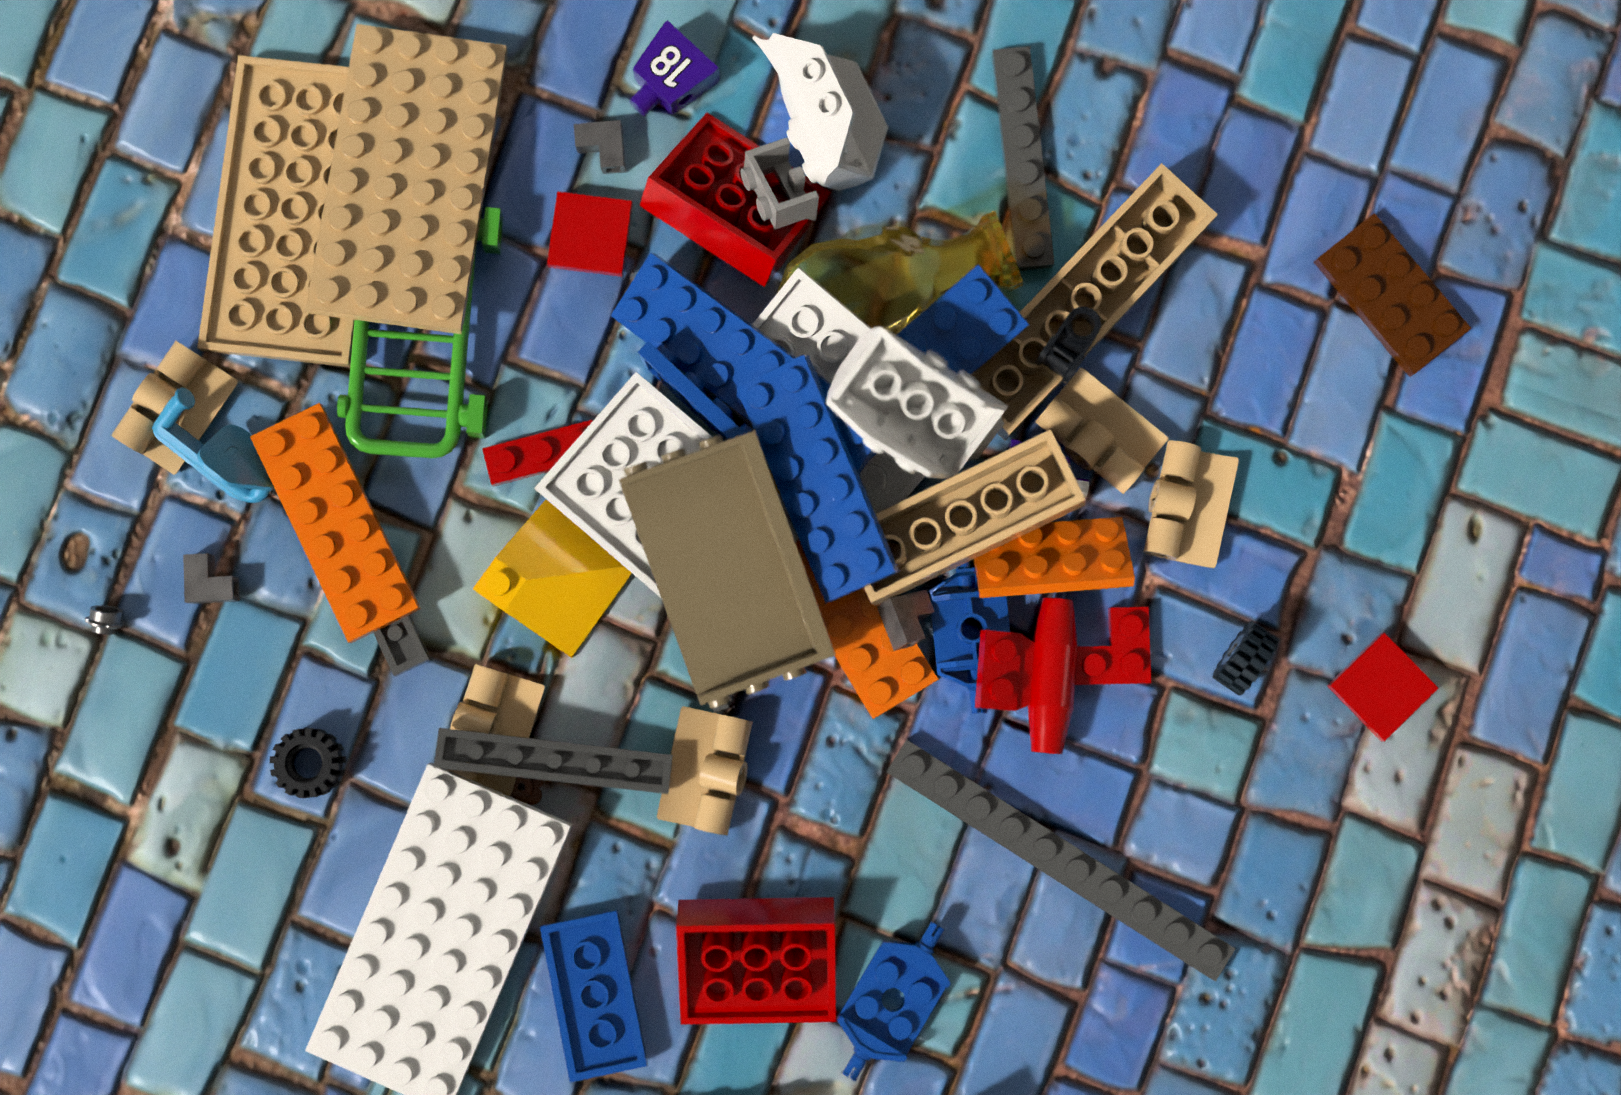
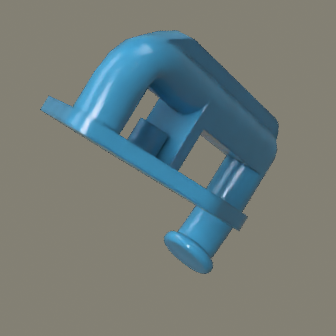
M182 387L177 389L175 395L167 402L153 424L152 429L155 437L229 496L248 503L263 501L270 494L274 486L250 438L252 434L242 427L226 425L203 445L176 423L185 409H191L195 405V398L190 390Z

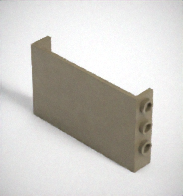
M755 431L724 442L721 435L699 442L701 448L699 451L686 455L684 448L662 455L663 464L648 468L645 461L623 469L626 477L619 479L697 698L701 705L708 703L710 708L732 701L730 694L746 689L747 694L769 687L768 680L782 675L784 681L799 677L806 673L805 666L835 656Z

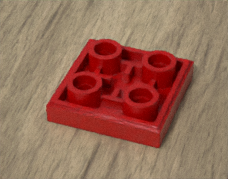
M557 191L547 260L548 268L623 277L633 208L632 201Z
M1380 633L1327 685L1380 741H1386L1439 689L1385 633Z

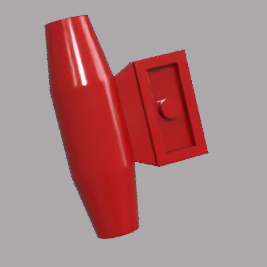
M1043 598L1032 641L1021 633L993 630L980 631L975 708L1017 711L1027 706L1031 752L1063 754L1074 709L1078 653L1073 600Z

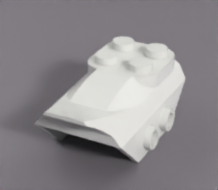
M773 33L769 40H764L754 35L753 40L762 49L778 73L782 96L791 118L788 121L789 129L786 133L794 148L800 150L805 161L802 167L808 179L812 183L818 182L822 186L838 191L872 180L888 126L857 62L828 55L823 46L776 33Z
M874 327L858 340L838 368L826 400V404L863 438V442L871 450L878 454H882L884 451L895 457V461L899 466L910 473H914L917 470L927 477L949 479L957 475L966 462L980 457L1004 425L1001 416L1008 408V405L979 388V382L970 374L962 370L958 374L947 368V362L936 353L928 350L924 354L882 327Z

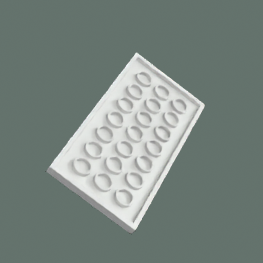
M432 762L425 769L305 1050L403 1095H458L573 826L572 823L471 779L455 774L447 769L434 768V763Z

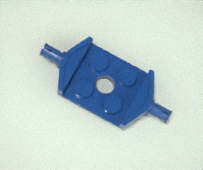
M930 921L921 941H916L915 944L889 940L881 942L837 1017L838 1023L854 1045L853 1051L855 1053H853L845 1069L842 1071L846 1077L850 1075L851 1080L857 1081L867 1060L870 1061L871 1058L899 1062L906 1061L907 1053L944 990L951 984L932 955L934 952L932 949L945 931L941 926L938 925L937 927L936 923ZM890 988L899 989L904 994L903 1004L893 1010L886 1008L882 1003L884 992Z

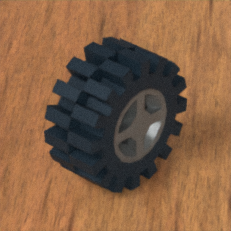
M1250 621L1237 634L1236 639L1231 642L1228 650L1224 652L1223 658L1218 662L1212 678L1239 696L1244 694L1245 690H1248L1252 682L1257 680L1259 673L1265 669L1266 663L1272 658V653L1278 646L1279 638L1255 622Z

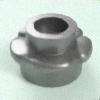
M92 606L90 608V615L85 618V622L92 626V631L98 634H115L116 629L125 625V621L122 620L123 610L113 606Z

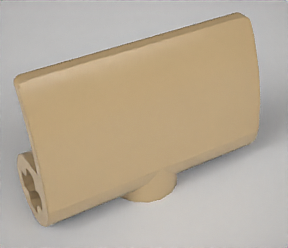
M175 340L154 373H149L139 385L132 397V405L111 436L175 475L185 461L155 437L152 429L154 422L167 402L175 395L176 390L181 387L192 392L195 398V405L191 409H185L176 423L199 441L237 386L238 380Z
M1079 368L1067 385L1035 421L1045 431L1051 429L1055 439L1066 447L1065 452L1072 461L1085 470L1090 471L1093 469L1122 494L1132 486L1144 471L1146 465L1168 441V437L1084 368Z
M1168 441L1160 478L1155 481L1150 494L1148 509L1149 512H1152L1143 552L1172 561L1215 568L1239 459L1237 457L1203 452L1201 447L1182 441Z
M475 664L463 702H460L457 706L450 729L529 738L545 686ZM449 770L507 796L512 794L517 778Z
M685 706L681 708L671 750L673 759L669 793L661 794L657 819L691 826L710 833L728 835L736 796H739L743 791L747 778L748 766L744 760L753 721Z

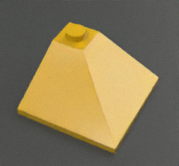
M545 500L494 558L473 587V590L573 658L633 573L553 504Z

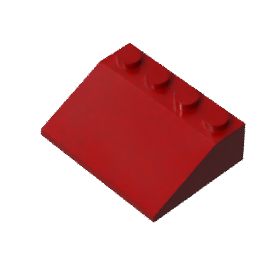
M706 112L648 177L639 206L765 287L784 264L813 220L804 219L775 230L770 219L764 221L761 218L756 205L758 196L754 189L748 191L745 188L741 178V169L744 168L745 151L760 146ZM774 173L764 175L778 203L787 201L788 199ZM805 176V193L808 194L816 191L819 196L818 214L831 192L817 183H812Z
M834 897L678 900L676 939L681 1025L836 1022Z

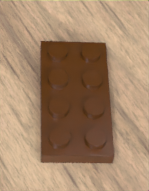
M1375 213L1314 261V264L1409 377L1417 373L1471 329L1468 323Z

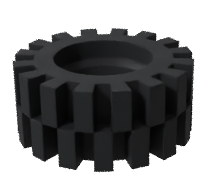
M305 728L292 730L293 733L285 734L281 737L283 741L280 744H275L273 750L276 753L275 756H270L269 763H274V769L270 770L271 776H276L278 781L275 784L279 788H284V793L290 796L295 795L297 798H312L325 795L330 792L331 788L337 787L340 783L338 781L339 777L344 776L345 769H342L343 763L347 762L346 756H342L341 753L344 748L342 744H338L335 741L337 738L334 735L327 734L322 729ZM304 748L315 749L322 758V768L312 778L302 777L295 769V757Z

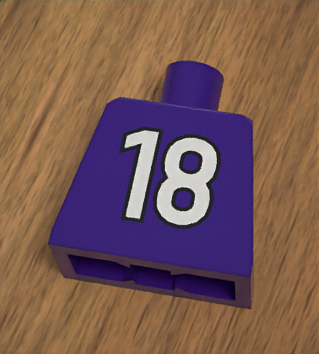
M667 20L634 65V77L641 88L631 97L629 102L643 116H646L658 103L672 115L676 114L720 81L719 67Z

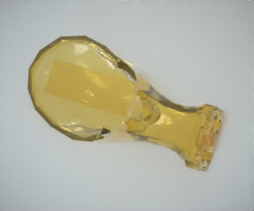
M993 211L983 215L979 223L969 231L952 239L935 240L922 237L909 227L882 226L881 234L860 240L840 238L812 244L787 264L777 293L796 269L801 268L872 329L874 327H882L896 336L978 264H980L999 288L1009 292L1023 287V280L998 216Z

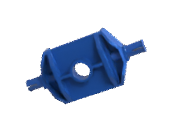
M969 561L958 566L955 569L954 575L932 588L928 595L935 611L931 614L937 667L936 675L967 688L970 694L971 714H979L978 708H975L980 637L976 640L965 638L961 631V625L967 618H975L980 621L983 630L1010 632L1007 596L979 598L975 567L972 568V562ZM979 708L980 713H987V709Z

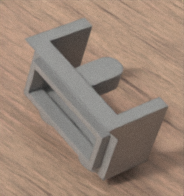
M787 137L745 151L744 168L741 169V178L745 188L748 191L754 189L758 196L756 205L761 218L764 221L770 219L775 230L804 219L816 221L819 196L817 192L813 191L806 194L804 191L805 174L802 167L798 166L792 169L788 162L790 142ZM774 173L788 199L787 201L778 203L764 175Z

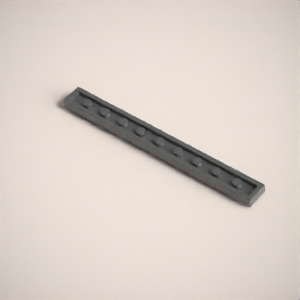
M907 739L886 772L1213 981L1216 982L1236 948Z

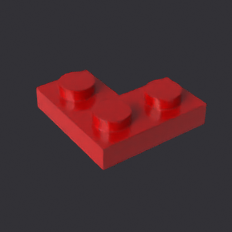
M1149 607L1108 608L1109 646H1078L1075 685L1150 684Z

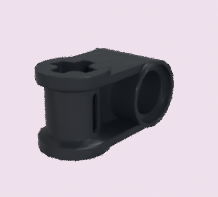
M1089 307L1074 309L1067 316L1057 333L1052 335L1034 364L1037 366L1045 365L1060 375L1062 382L1067 385L1086 355L1084 354L1100 331L1101 320L1099 315ZM1075 319L1086 320L1091 326V333L1087 336L1077 335L1072 329V321Z

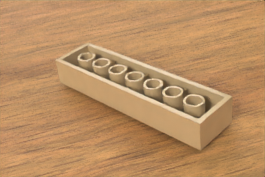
M1162 163L1020 311L1030 325L971 374L979 382V388L1008 405V408L1001 416L1004 425L997 433L1005 441L1062 382L1060 375L1043 364L1037 366L1034 363L1052 335L1057 333L1067 316L1078 307H1089L1099 315L1101 328L1084 354L1087 355L1207 229L1218 215ZM1075 319L1072 321V329L1077 335L1087 336L1091 333V326L1086 320Z

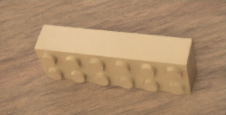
M1051 429L877 513L876 517L900 572L864 587L870 602L877 606L889 598L896 597L1085 506L1086 499Z

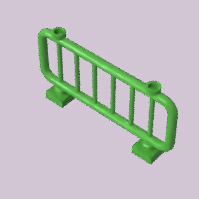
M485 207L484 219H480L477 241H482L485 253L500 254L503 215L500 208ZM475 256L462 334L454 333L453 336L375 330L369 329L370 322L354 320L348 395L338 396L337 416L346 418V436L351 445L359 451L379 455L440 458L452 452L456 447L461 434V427H467L466 432L470 438L485 439L488 409L486 396L469 394V405L463 404ZM368 336L453 343L450 373L367 367ZM365 374L449 380L447 410L363 404ZM362 412L446 418L445 435L438 443L370 439L361 432Z

